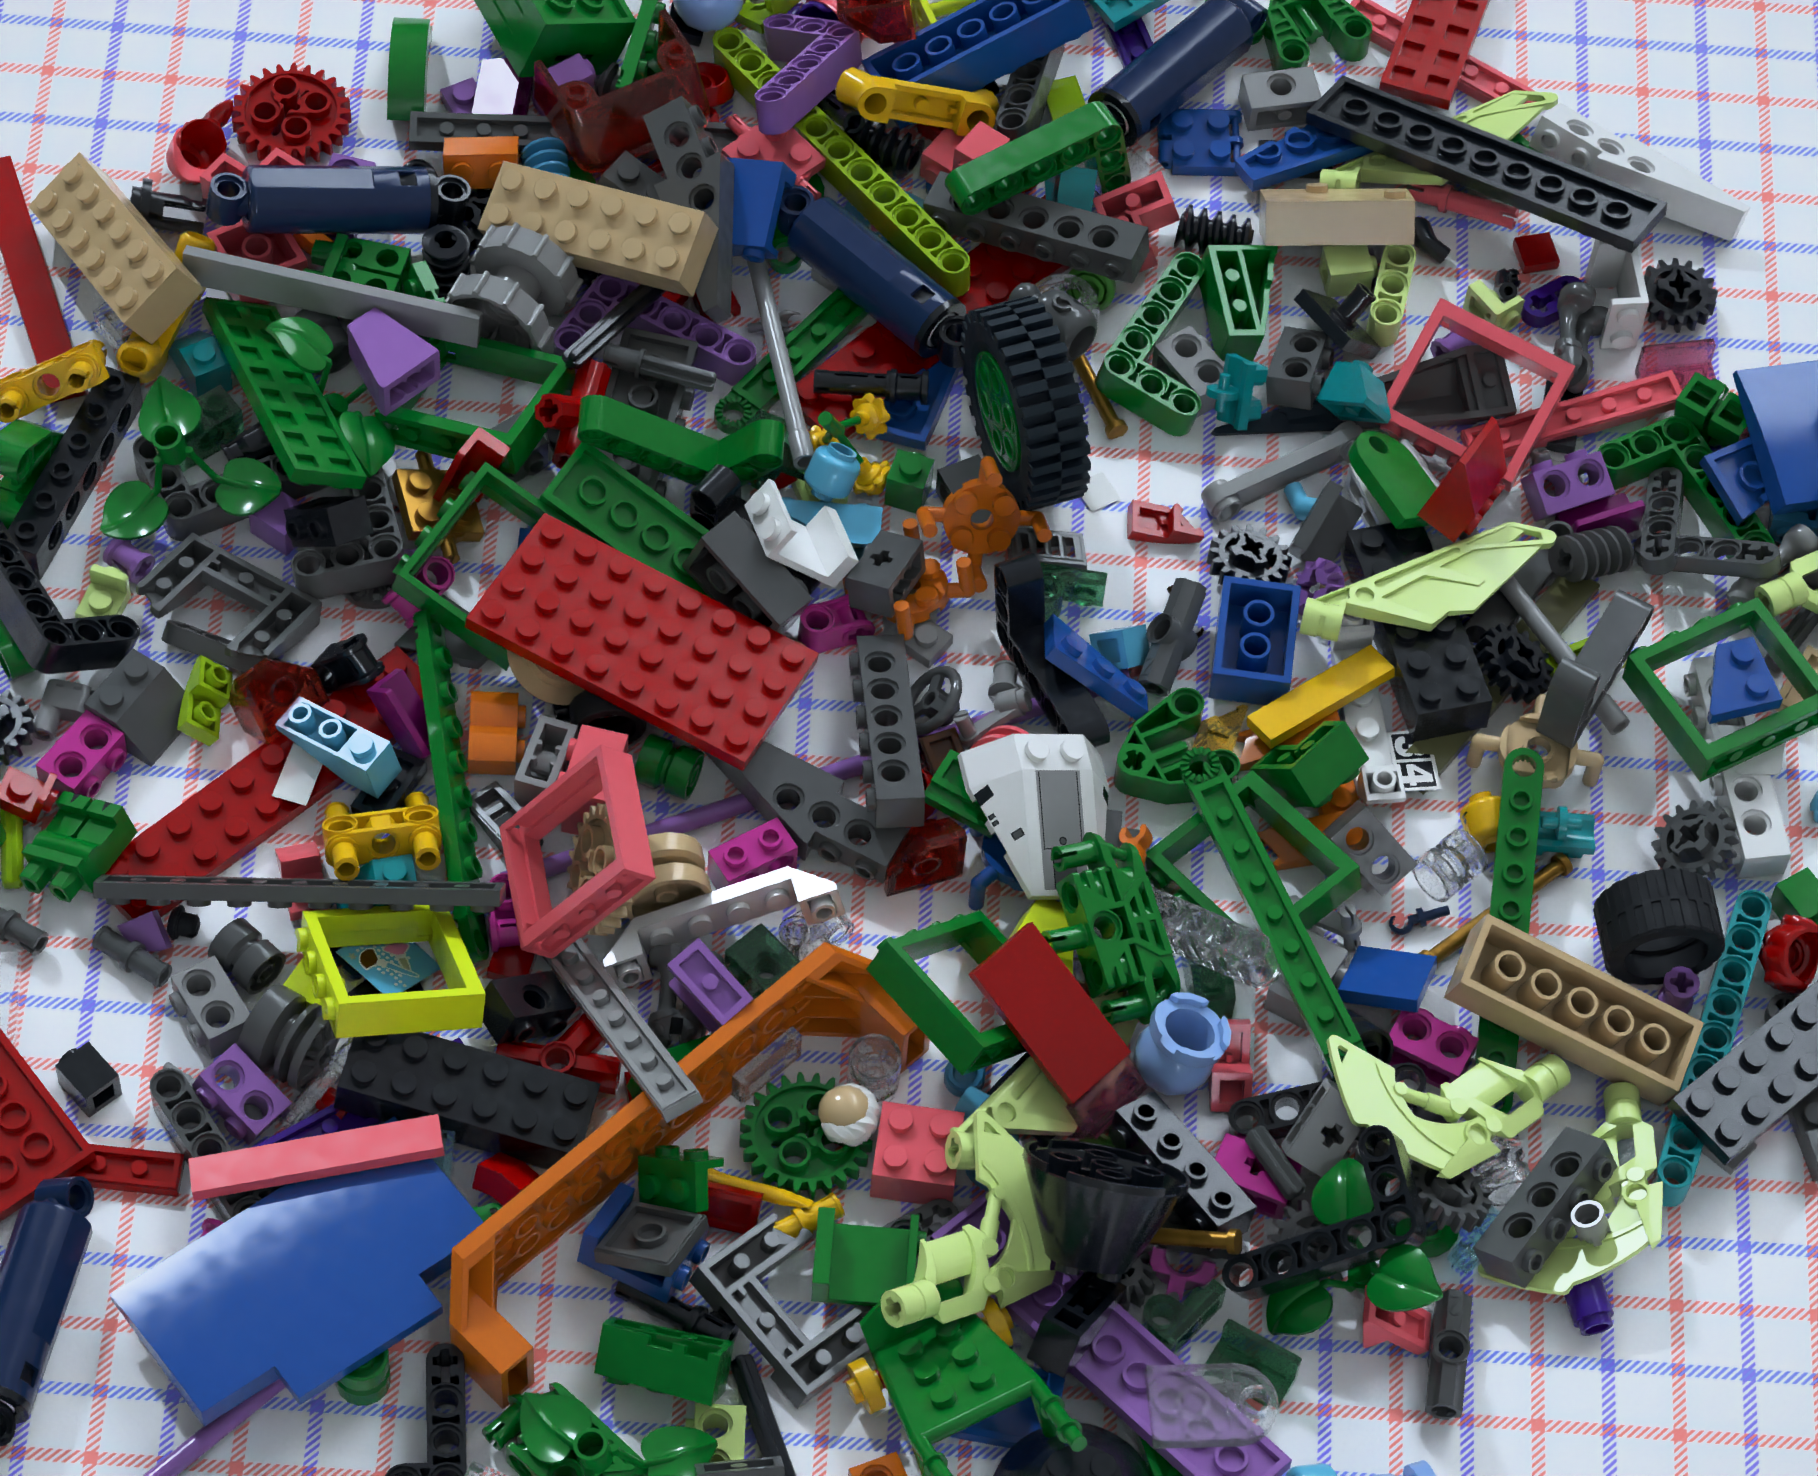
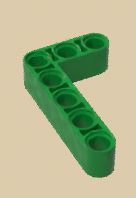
M1094 101L957 167L947 175L945 187L963 214L975 215L1084 162L1085 168L1098 170L1096 185L1104 194L1131 183L1123 130L1106 105L1101 101Z
M1192 252L1178 253L1172 259L1106 353L1095 378L1096 387L1107 398L1162 431L1179 437L1190 432L1201 409V399L1195 391L1151 366L1147 361L1153 354L1154 345L1161 342L1193 297L1205 270L1204 262L1197 254Z
M587 395L580 400L577 438L588 445L695 486L715 465H724L738 476L741 486H744L783 465L785 425L776 420L761 419L720 440H716L603 395Z
M1677 415L1668 417L1608 441L1598 449V451L1601 450L1614 490L1647 478L1656 469L1674 467L1682 472L1684 496L1713 538L1762 541L1775 544L1772 536L1756 513H1753L1739 526L1736 525L1699 464L1705 455L1713 451L1695 425L1686 418ZM1725 555L1727 559L1734 557V555Z

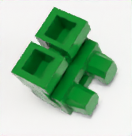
M1695 372L1676 399L1674 415L1682 416L1691 421L1706 443L1715 449L1719 445L1724 448L1750 437L1739 396L1731 391L1729 392V388L1715 378L1710 380Z

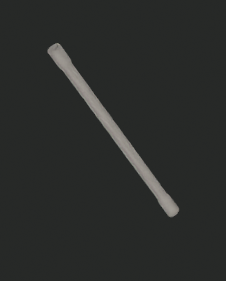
M766 259L762 263L747 261L787 426L788 443L793 464L799 470H806L814 453L810 433L806 428Z
M1408 439L1399 441L1413 454L1434 485L1438 487L1440 482L1429 470L1427 463ZM1475 528L1470 535L1462 532L1458 538L1463 540L1479 532ZM1512 576L1499 590L1558 665L1564 657L1575 661L1577 658L1575 653L1515 577ZM1606 693L1594 714L1611 735H1616L1629 725L1630 720L1613 698Z

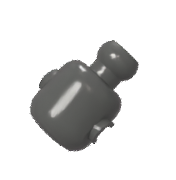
M1021 283L1016 286L1011 292L1008 301L1032 295V297L1038 298V302H1042L1045 305L1046 312H1050L1053 317V326L1057 325L1061 333L1060 341L1066 344L1068 362L1078 359L1089 349L1096 337L1097 319L1087 307L1061 289H1051L1041 294L1037 286L1032 283Z

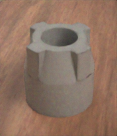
M1586 1200L1578 1203L1572 1209L1571 1220L1579 1240H1585L1587 1243L1593 1244L1594 1247L1602 1245L1601 1241L1608 1232H1611L1602 1205L1593 1200Z

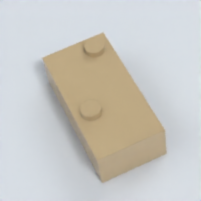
M1307 183L1306 189H1260L1259 233L1265 246L1414 245L1415 199L1407 188L1328 189V184Z

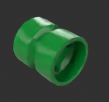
M651 733L645 740L635 765L637 783L653 789L663 785L665 793L688 800L699 780L705 754L686 745L676 749L672 740Z
M385 1350L337 1381L336 1387L340 1396L347 1402L357 1406H368L380 1401L387 1394L390 1387L389 1350Z

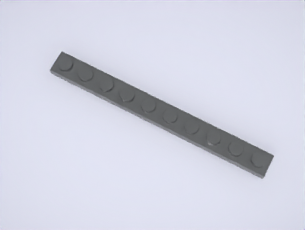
M410 111L409 150L443 151L444 138L519 136V152L521 154L524 147L530 142L539 138L555 137L563 140L566 144L567 156L619 158L626 150L636 158L659 159L645 121L639 119ZM707 122L703 126L706 136L709 135L713 139L718 151L722 152L724 147L738 138L730 128L726 127V123ZM746 123L749 127H753V126H755V125H758V124H749V123ZM689 137L682 141L680 147L687 143Z
M102 874L93 882V898L106 899V904L126 905L131 903V899H146V904L150 906L169 905L171 900H187V906L192 907L209 906L211 901H227V906L234 908L249 907L252 905V902H267L269 908L280 909L292 907V902L308 903V908L329 909L333 907V903L348 904V908L352 910H369L373 908V904H389V909L393 911L412 910L414 905H430V910L435 912L453 911L454 906H470V911L487 913L495 911V907H500L506 899V883L355 879L342 881L340 879Z

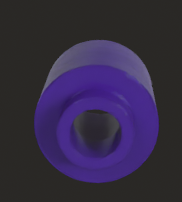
M1601 1275L1573 1286L1571 1291L1564 1295L1573 1325L1580 1329L1581 1335L1599 1334L1613 1326L1611 1317L1614 1315Z

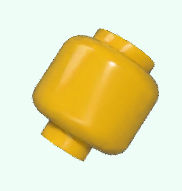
M1483 791L1469 797V803L1460 811V820L1467 843L1474 848H1479L1482 853L1495 852L1500 796H1492L1490 791Z

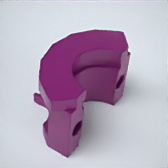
M1153 1245V1249L1148 1251L1150 1256L1149 1265L1156 1272L1157 1278L1162 1283L1168 1285L1165 1296L1175 1292L1179 1295V1300H1182L1184 1290H1192L1204 1286L1218 1274L1215 1268L1216 1262L1203 1258L1200 1265L1194 1270L1183 1272L1174 1269L1169 1264L1166 1257V1248Z

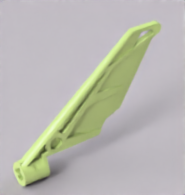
M1514 90L1451 118L1511 141L1542 111L1558 104V95L1553 92ZM1526 101H1537V102H1532V103L1523 104V103H1525ZM1376 151L1337 168L1322 169L1319 183L1328 184V189H1360L1361 182L1444 185L1449 181L1396 159L1389 158Z
M1511 521L1503 523L1318 598L1307 597L1299 633L1313 637L1320 636L1322 639L1337 642L1344 614L1431 632L1447 616L1473 614L1540 549H1550L1554 546L1557 536L1555 532ZM1523 534L1539 538V540L1515 541Z
M1115 992L1107 996L1102 995L1094 999L1090 996V998L1100 1010L1102 1001L1121 998L1123 992ZM1106 1013L1103 1015L1105 1017L1111 1016V1013ZM1138 1019L1117 1023L1112 1026L1127 1046L1130 1043ZM1030 1056L959 1127H952L950 1129V1134L945 1144L946 1164L950 1169L975 1170L973 1116L980 1110L989 1114L1009 1134L1069 1136L1075 1133L1083 1112L1106 1102L1122 1061L1076 1102L1067 1104ZM984 1124V1132L993 1133V1132Z

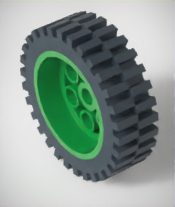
M1032 295L968 311L964 317L965 321L962 323L964 332L961 333V342L964 347L961 348V357L965 362V365H962L964 377L967 379V384L965 385L966 395L971 400L969 409L971 416L974 415L976 421L974 426L976 435L980 436L982 441L980 447L983 456L987 455L995 459L1003 478L1002 484L1013 494L1019 510L1032 511L1083 497L1084 493L1088 490L1087 484L1090 483L1088 471L1091 470V461L1087 456L1091 454L1089 442L1086 440L1089 431L1088 425L1083 420V415L1086 413L1084 403H1080L1078 393H1081L1079 383H1075L1073 377L1075 372L1072 361L1068 362V349L1065 342L1060 341L1061 333L1057 325L1053 326L1052 315L1050 312H1046L1045 305L1042 302H1038V298L1032 297Z

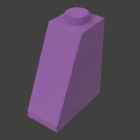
M376 307L357 317L347 325L349 355L379 412L384 416H387L441 379L439 350Z

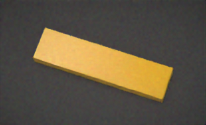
M1370 644L1247 716V726L1272 749L1395 677V667Z

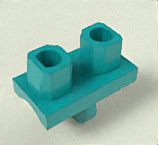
M1236 353L1226 354L1223 373H1220L1218 384H1210L1206 389V395L1216 399L1214 410L1217 411V420L1231 424L1236 430H1247L1249 421L1261 418L1263 407L1261 400L1252 396L1254 386H1261L1266 383L1268 368L1255 361H1249Z
M1558 806L1556 812L1540 811L1536 855L1542 856L1545 852L1563 853L1568 858H1582L1584 854L1594 855L1596 849L1594 838L1595 815L1568 813L1566 806Z

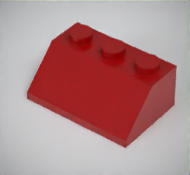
M1491 417L1417 514L1453 543L1462 532H1465L1467 535L1473 532L1505 488L1499 482L1506 474L1507 466L1499 424L1494 417Z

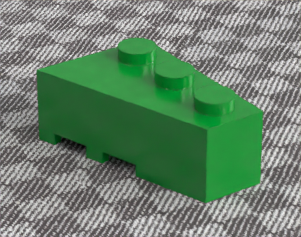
M1207 245L1202 257L1205 270L1199 282V287L1214 351L1222 361H1225L1226 354L1232 353L1253 361L1266 331L1270 304L1269 295L1274 277L1273 268L1278 246Z
M611 1316L602 1325L594 1373L605 1376V1381L612 1384H634L644 1387L651 1392L669 1394L712 1406L726 1391L734 1341Z

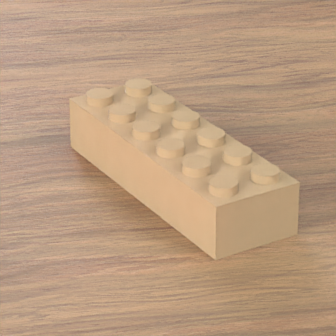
M80 152L63 167L62 171L45 189L38 193L28 206L121 321L150 344H153L204 291L200 283L109 175Z
M504 160L477 228L485 235L490 225H494L497 228L505 225L513 226L517 222L520 227L533 230L543 236L545 234L549 235V239L558 245L568 256L574 257L572 262L575 267L689 297L694 296L719 229L704 211Z
M1488 913L1470 930L1443 997L1612 1083L1628 1082L1634 1084L1639 1089L1640 1097L1658 1106H1661L1679 1092L1704 1022Z

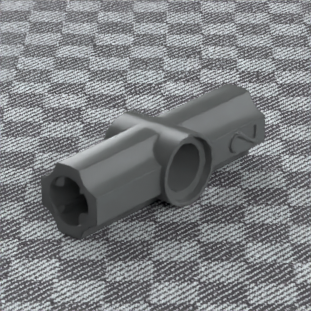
M1176 578L1163 613L1156 616L1147 628L1146 636L1151 646L1138 682L1148 693L1157 696H1169L1181 661L1190 657L1197 646L1198 636L1193 631L1207 590L1199 582L1187 578Z
M1455 1289L1442 1291L1443 1298L1435 1302L1431 1349L1427 1359L1429 1370L1425 1412L1432 1415L1433 1418L1443 1420L1462 1416L1467 1358L1471 1349L1469 1332L1473 1297L1465 1294L1462 1290ZM1440 1351H1452L1457 1355V1358H1447Z

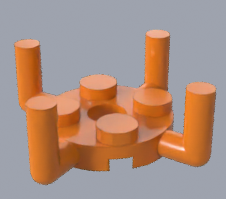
M991 456L982 458L979 477L963 483V487L954 494L951 492L946 498L943 507L922 506L916 511V517L925 537L932 538L936 536L938 528L935 522H942L952 546L957 550L968 553L967 557L972 562L975 592L978 593L984 592L988 586L981 568L983 554L995 551L1000 552L1007 549L1019 526H1032L1040 542L1045 543L1052 538V532L1042 512L1019 510L1013 494L1002 484L1003 478L995 459ZM986 509L991 512L989 519L983 523L971 521V516L977 510Z
M914 518L904 520L902 523L904 536L920 540L917 520ZM961 557L956 561L959 583H948L947 576L941 569L940 563L935 559H925L926 570L913 587V589H916V592L909 594L905 600L896 601L893 605L894 616L892 618L886 617L888 621L896 623L898 634H904V641H908L913 637L914 624L931 619L930 613L939 607L941 612L946 607L949 598H970L975 594L976 588L970 558ZM844 577V578L842 579V581H843V586H844L845 595H847V594H848V590L845 589V577Z

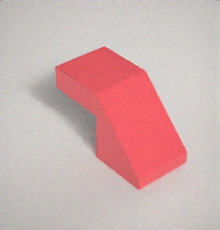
M1227 1019L1231 1029L1230 1045L1219 1061L1213 1065L1211 1075L1208 1077L1210 1112H1229L1235 1102L1252 1097L1253 1071L1250 1066V1019Z

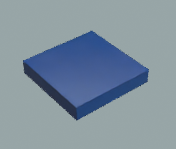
M1358 946L1338 988V993L1343 1003L1416 1013L1437 969V956Z

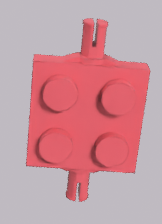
M733 114V117L730 116L727 119L726 127L730 128L738 138L722 149L721 153L725 157L784 162L797 175L795 185L808 189L813 194L814 201L821 198V193L808 181L813 175L825 168L826 158L793 127L782 134L766 135L759 131L758 125L749 127L737 114Z

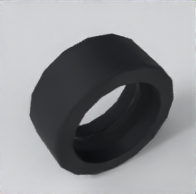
M587 690L576 695L569 704L571 724L578 725V734L581 725L584 724L628 734V744L640 738L646 730L645 720Z

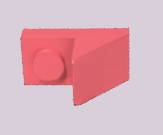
M315 841L275 849L281 878L324 879L321 856ZM292 902V907H289L288 911L290 920L294 921L302 919V911L327 909L308 908V903Z
M1365 1285L1363 1348H1369L1389 1341L1416 1355L1428 1352L1432 1313L1423 1308L1400 1312L1382 1310L1370 1301L1366 1293L1367 1285Z

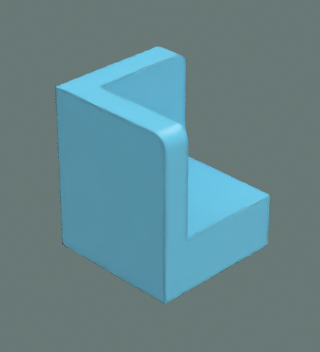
M1146 624L1114 628L1089 634L1091 646L1119 670L1144 665L1150 649L1146 636Z

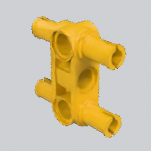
M89 340L63 354L28 369H21L0 379V421L5 423L13 422L43 406L71 394L83 392L104 382L110 377L105 367L107 348L102 350L103 346H105L104 343L100 340ZM53 374L58 378L60 387L52 388L47 386L43 381L42 375Z
M412 792L405 798L404 804L406 806L403 808L350 814L349 807L345 803L333 802L329 804L324 812L326 816L322 822V836L326 862L335 869V876L342 881H350L358 876L360 872L358 866L360 864H366L373 859L412 854L413 858L416 859V865L422 870L430 871L438 867L441 862L442 833L439 810L430 805L429 797L422 792ZM380 833L390 834L387 838L384 839L374 838L377 834Z

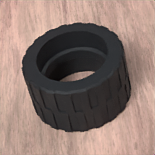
M1663 868L1633 874L1613 883L1608 889L1606 888L1594 903L1593 912L1605 968L1611 976L1625 983L1660 985L1663 984L1667 972L1671 971L1674 967L1680 966L1691 969L1697 975L1699 972L1712 966L1725 950V939L1713 886L1706 877L1697 872H1691L1686 869Z

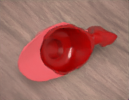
M228 99L215 105L202 119L186 122L183 127L176 130L167 149L166 162L169 170L177 179L186 183H200V175L223 152L226 153L227 142L222 127L227 124L232 115L233 100Z

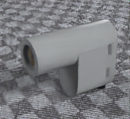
M50 679L34 722L36 732L32 733V735L42 741L54 740L60 720L75 722L85 712L84 703L94 692V690H91L92 687L76 682Z

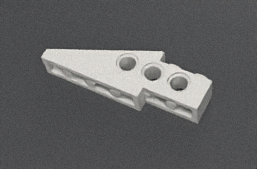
M1561 102L1541 116L1529 143L1530 147L1547 156L1667 202V210L1664 217L1728 241H1732L1737 237L1751 208L1629 134L1620 138Z

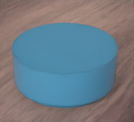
M948 1062L944 1073L945 1087L951 1094L960 1098L970 1086L982 1090L985 1083V1068L962 1076Z

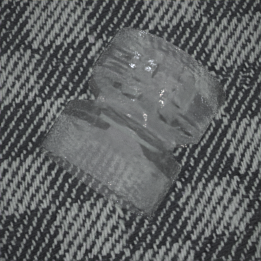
M1455 829L1442 838L1439 844L1436 845V848L1428 849L1415 859L1418 865L1412 869V872L1422 890L1435 901L1442 903L1448 901L1462 890L1464 883L1473 881L1485 872L1488 867V859L1484 850L1472 835L1464 830Z
M867 1034L857 1039L849 1050L846 1083L858 1084L870 1090L875 1095L879 1107L882 1106L883 1101L890 1102L894 1099L899 1090L902 1053L898 1044L890 1037L882 1034Z
M1518 1134L1512 1139L1495 1136L1491 1141L1501 1152L1473 1166L1475 1173L1480 1174L1479 1176L1483 1178L1480 1187L1488 1188L1491 1191L1488 1199L1493 1201L1491 1206H1505L1531 1172L1529 1165L1523 1162L1525 1153Z

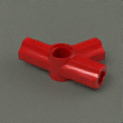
M591 358L580 369H577L570 396L554 393L544 394L540 402L535 405V419L539 420L544 428L560 430L551 460L557 468L561 469L582 442L577 438L580 400L587 395L605 396L612 371L606 363L598 362Z
M585 1013L557 1041L549 1042L546 1045L528 1042L517 1043L515 1041L497 1045L495 1054L600 1083L599 1093L616 1095L622 1063L618 1057L597 1054L605 1046L606 1041ZM555 1063H561L566 1066L560 1070L550 1068Z

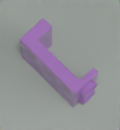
M699 938L667 964L668 970L675 976L669 982V988L711 1034L754 1000Z

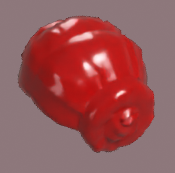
M1785 914L1780 925L1765 933L1763 938L1764 946L1760 949L1758 958L1765 971L1764 982L1767 985L1781 992L1803 993L1807 989V985L1813 981L1817 971L1818 925L1809 918Z

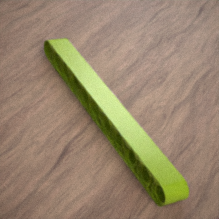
M725 27L717 30L712 37L714 63L727 70L733 87L756 109L754 94L781 69L738 28ZM816 105L793 126L803 138L826 158L825 168L819 171V173L903 256L954 297L964 295L969 290L970 257L967 252L830 117Z

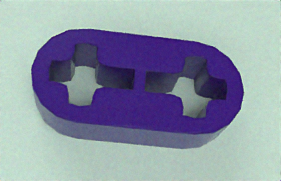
M1565 275L1529 292L1524 297L1525 301L1521 312L1523 322L1533 328H1542L1558 321L1557 302L1561 289L1569 283L1582 281L1577 277Z

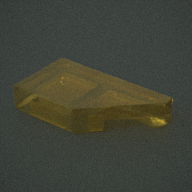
M1242 704L1237 706L1236 710L1220 717L1215 715L1203 720L1192 748L1196 747L1197 749L1201 746L1204 749L1208 747L1211 751L1225 749L1234 752L1238 735L1241 732L1247 715L1248 705Z

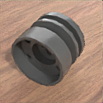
M278 983L271 986L252 1009L243 1026L237 1045L263 1073L273 1068L275 1079L282 1083L288 1082V1086L301 1093L314 1084L324 1071L334 1054L340 1038H335L329 1020H323L321 1005L314 1003L306 1008V998Z

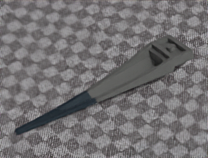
M1480 345L1465 346L1420 362L1394 408L1395 411L1426 427L1474 425L1477 422L1487 421L1491 417L1500 419L1513 416L1517 412L1505 358ZM1400 370L1377 377L1384 383L1386 395ZM1315 398L1311 410L1283 407L1261 414V418L1258 420L1249 421L1247 430H1236L1231 424L1215 427L1211 435L1227 436L1333 431L1338 425L1350 420H1340ZM1354 421L1362 429H1379L1380 427L1374 422Z

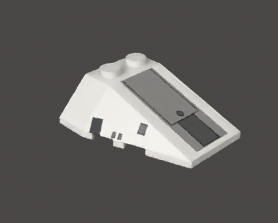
M1011 734L960 752L957 758L966 793L972 803L978 802L988 821L985 825L991 835L996 833L1007 852L1003 857L1028 900H1060L1056 884L1070 873H1081L1089 869L1086 865L1062 872L1056 871L1053 864L1061 862V859L1051 861L1052 848L1054 846L1083 842V837L1087 832L1098 834L1105 840L1109 786L1100 753L1083 734Z

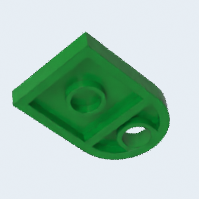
M1377 431L1361 433L1349 448L1350 463L1395 528L1406 529L1431 526L1417 514L1437 487L1413 454L1403 444L1389 435Z

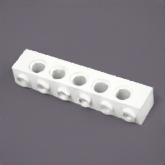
M1714 656L1693 658L1688 674L1683 676L1684 693L1686 697H1691L1693 704L1691 712L1692 723L1700 731V734L1708 744L1727 736L1719 731L1717 725H1745L1744 727L1756 722L1755 714L1709 724L1707 717L1711 700L1710 688L1714 671ZM1732 767L1710 777L1709 790L1713 797L1717 796L1719 807L1724 808L1737 826L1734 832L1739 837L1740 843L1732 845V848L1737 853V857L1727 858L1729 864H1734L1738 879L1784 874L1792 854L1771 775H1741L1735 773ZM1738 797L1745 798V799H1747L1748 801H1743V800L1739 799ZM1747 831H1752V832L1756 833L1757 835H1752V834L1748 833Z

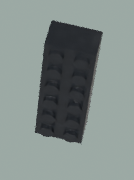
M1392 523L1347 531L1343 561L1353 584L1431 553L1434 549L1425 527L1396 529ZM1459 615L1447 616L1431 632L1373 621L1375 628L1373 640L1376 648L1395 667V677L1391 678L1389 682L1412 742L1487 728L1493 699Z
M423 1032L353 1037L337 1086L334 1108L367 1118H375L381 1122H386L394 1116L398 1121L438 1114L444 1140L492 1154L502 1152L527 1164L549 1169L585 1139L601 1084Z

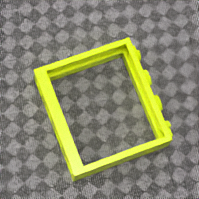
M414 905V909L408 911H393L389 909V906H373L369 910L342 908L302 911L301 928L295 929V936L297 938L296 951L303 953L305 974L312 976L315 999H321L323 1020H329L335 1038L482 1028L486 993L450 911H431L430 905ZM428 941L449 989L348 996L330 948Z

